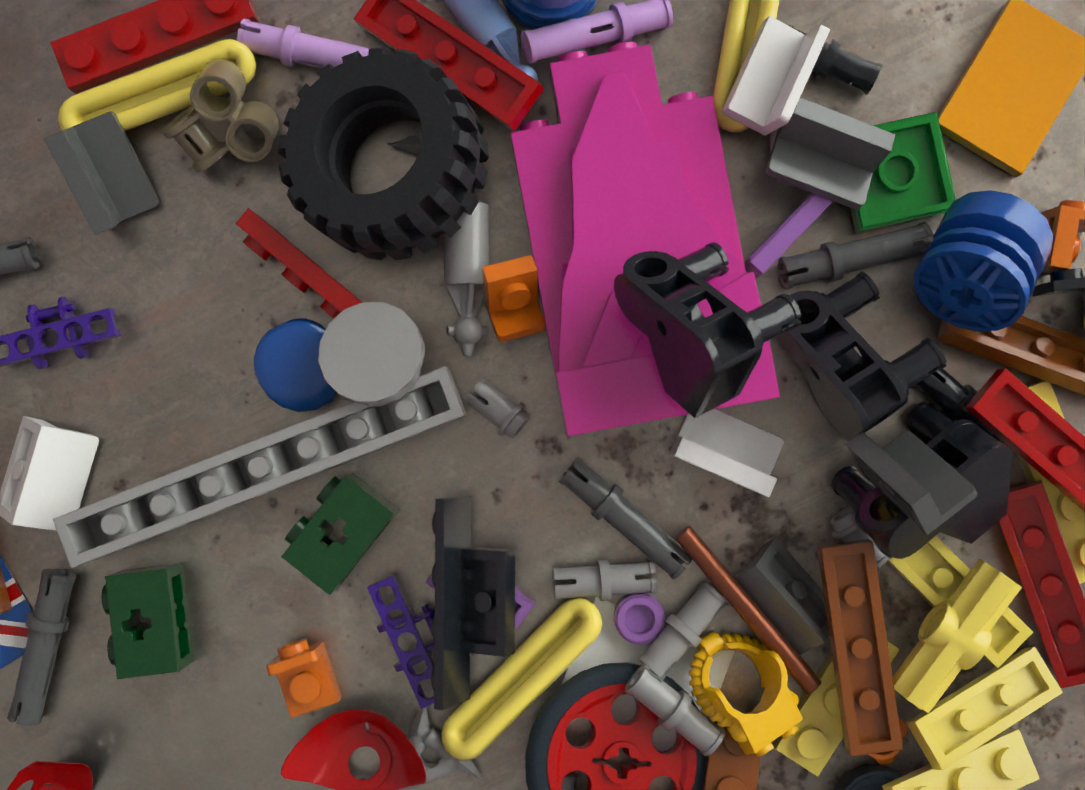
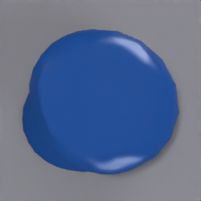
M307 318L292 319L269 330L261 338L254 355L255 375L266 395L279 406L296 412L317 410L332 401L337 394L324 379L318 362L320 340L326 329L313 320Z

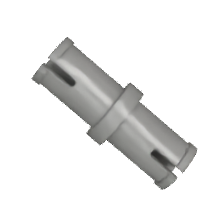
M597 560V566L553 567V582H574V584L555 585L553 587L554 599L599 596L600 601H609L612 595L654 594L657 589L656 579H635V576H651L656 574L654 562L609 565L608 560Z
M706 582L700 585L701 587L676 616L671 613L665 620L668 624L667 627L648 649L638 657L641 662L647 665L662 680L666 678V674L691 645L696 648L701 643L702 639L699 637L718 613L729 604L719 592Z
M642 665L631 676L626 684L625 692L632 695L659 717L658 724L668 731L674 729L706 757L719 747L725 737V729L712 722L703 712L691 704L692 697L683 690L675 691L654 674L647 665Z

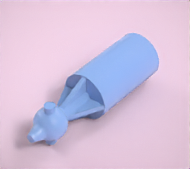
M443 0L466 34L538 81L535 70L529 65L521 64L517 29L498 0Z

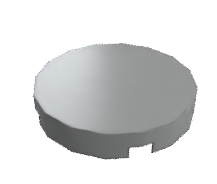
M362 302L344 309L328 324L320 340L318 362L326 382L343 399L352 403L366 404L367 406H383L400 399L416 384L421 374L420 368L423 364V358L425 359V345L418 327L402 309L385 302Z

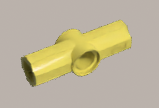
M979 558L948 602L943 601L937 604L926 615L918 631V643L893 675L894 690L919 709L930 713L961 669H971L983 658L991 642L992 635L989 631L1022 587Z

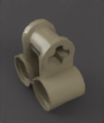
M213 60L205 65L191 87L190 99L192 106L177 115L162 130V134L167 139L174 138L193 160L192 168L197 173L212 166L229 150L238 159L246 162H257L264 159L270 153L279 129L278 116L269 105L260 101L243 103L241 99L246 89L245 76L237 65L227 60ZM216 81L223 84L230 92L231 97L220 98L210 92L207 82ZM241 125H256L262 130L265 137H250L243 131Z

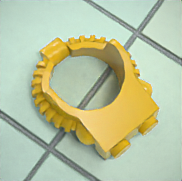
M712 631L701 638L702 641L697 646L699 652H695L693 656L694 661L690 663L692 670H689L688 674L691 677L689 686L693 688L691 694L696 697L697 700L695 702L697 706L702 707L701 711L705 715L708 714V718L712 722L717 721V725L720 727H727V730L733 739L738 742L745 755L756 754L757 757H761L774 748L771 742L779 736L784 740L799 730L796 724L803 720L797 707L799 697L787 687V669L783 660L775 651H769L763 643L759 644L758 640L750 639L747 635L740 636L738 633H733L732 635L725 633L720 637L718 633ZM720 650H734L743 653L757 667L761 678V688L765 689L760 703L753 711L746 714L737 711L730 705L719 688L710 686L709 671L713 662L711 656Z

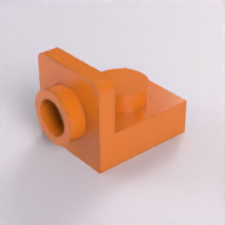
M1076 200L1061 201L1059 206L1041 212L1048 220L1053 233L1052 249L1041 273L1043 275L1071 269V264L1078 256L1081 241L1077 231L1085 232V202Z
M532 255L482 267L484 303L497 340L505 342L545 331L546 322L538 303V270Z
M304 638L277 648L279 656H276L266 665L269 676L277 675L290 718L338 703L342 698L324 641L308 645L307 639Z

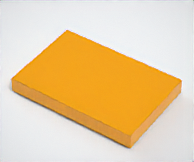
M1008 0L939 112L938 120L941 133L1015 178L1022 175L1085 72V37L1023 0Z

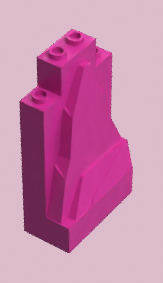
M622 42L609 47L607 53L588 56L585 51H573L563 54L558 58V62L550 63V83L558 124L550 125L548 120L526 122L520 125V131L511 132V140L533 260L538 270V287L546 322V331L565 433L567 436H573L689 414L665 392L648 337L627 319L619 307L614 292V279L617 275L623 273V265L627 259L635 254L647 251L664 252L680 259L705 247L706 244L715 242L726 253L729 262L726 267L729 270L725 275L709 280L707 283L746 312L761 306L754 272L747 273L745 270L713 95L698 98L696 92H686L670 97L667 100L668 104L662 105L651 44L637 47L635 42ZM706 299L697 303L705 318L712 315L710 304ZM770 340L763 343L761 356L740 395L714 409L780 397Z

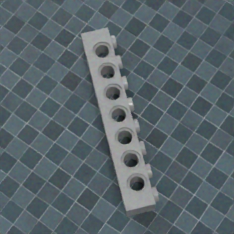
M442 367L419 376L416 384L405 395L383 406H367L366 404H357L355 402L349 403L53 519L69 564L73 568L106 557L468 416L451 370L447 367Z

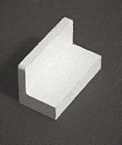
M772 16L767 17L760 25L721 113L764 136L786 125L791 119L830 29L820 24L804 35Z
M713 409L697 418L686 414L669 455L758 494L770 497L777 478L770 476L784 445V441L780 437Z
M23 416L0 491V516L11 525L57 531L53 519L77 510L80 507L99 443L98 437L88 433L58 428L42 419Z

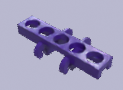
M66 297L58 298L57 306L39 310L35 304L29 305L27 307L28 315L25 317L27 322L30 323L31 328L0 336V346L7 344L9 347L8 356L0 359V367L32 359L37 369H43L48 367V361L46 358L42 359L41 355L72 347L79 359L88 357L89 352L87 348L82 346L121 336L114 316H116L115 309L107 308L74 317L73 311L75 306L73 303L70 304ZM57 316L61 317L60 321L44 325L43 320ZM106 319L108 323L107 330L95 335L91 330V322ZM67 328L69 331L71 341L68 339L66 335ZM54 329L58 334V342L51 348L45 346L43 339L47 336L46 330ZM27 339L29 352L21 353L18 350L17 342Z
M395 574L386 579L369 585L367 589L382 620V623L376 626L379 633L387 632L398 656L399 662L394 664L396 672L404 670L422 709L434 703V696L426 697L420 684L422 680L431 679L434 662L431 657L432 649H434V640L424 644L415 623L425 619L432 634L431 624L435 614V607L430 608L428 604L421 607L423 612L415 614L413 609L410 610ZM390 586L396 596L392 604L385 605L378 590L380 587ZM393 609H400L403 612L392 619L389 615V612ZM406 622L404 626L400 628H395V626H398ZM408 632L415 636L417 644L413 650L404 651L399 647L398 637L402 633ZM425 661L426 671L422 674H416L413 665Z

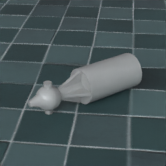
M478 202L472 215L464 212L460 216L457 223L461 228L451 238L444 233V286L460 317L453 326H447L446 333L447 336H453L460 344L463 356H471L475 343L480 340L481 336L488 335V327L481 326L480 322L475 318L484 298L482 267L489 265V205Z

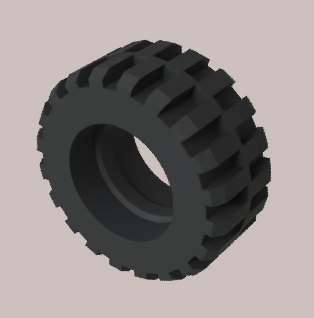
M388 47L369 49V56L364 57L359 51L341 57L342 64L336 67L328 64L318 71L317 74L320 78L311 87L306 83L297 94L301 100L296 109L289 108L283 122L288 127L287 135H280L278 154L286 159L285 162H281L279 165L281 182L289 187L287 197L293 207L304 215V220L352 253L359 252L369 259L382 260L386 257V254L394 260L408 259L413 255V248L417 247L423 253H426L438 247L436 238L443 233H446L451 238L461 228L457 223L460 216L464 212L472 215L479 202L473 196L475 188L483 189L485 187L488 174L480 164L489 159L488 143L482 137L484 128L479 117L452 79L448 78L441 67L430 59L421 60L417 53L405 49L396 50L394 56ZM401 120L420 122L422 139L419 153L405 176L385 190L372 194H354L350 181L351 165L354 155L364 139L377 128L390 122Z

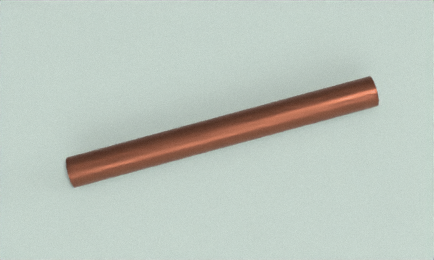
M690 525L682 529L675 536V540L768 650L775 651L781 657L787 672L806 694L815 691L822 683L820 678Z

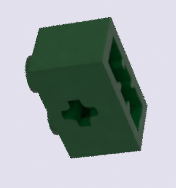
M354 473L345 475L342 480L334 476L316 498L322 504L310 520L303 516L284 539L291 545L281 557L329 595L341 586L400 510ZM342 519L347 523L343 528V533L347 537L342 536L335 541L330 537L334 528L328 522L333 523Z
M183 562L125 569L105 576L106 584L102 589L101 599L104 612L110 615L112 632L108 639L107 652L110 663L116 667L117 679L179 672L194 662ZM140 614L143 618H151V627L147 622H140Z

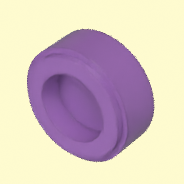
M648 593L626 594L618 601L615 607L614 623L618 633L626 641L638 645L647 644L661 634L665 624V615L661 605L652 595Z

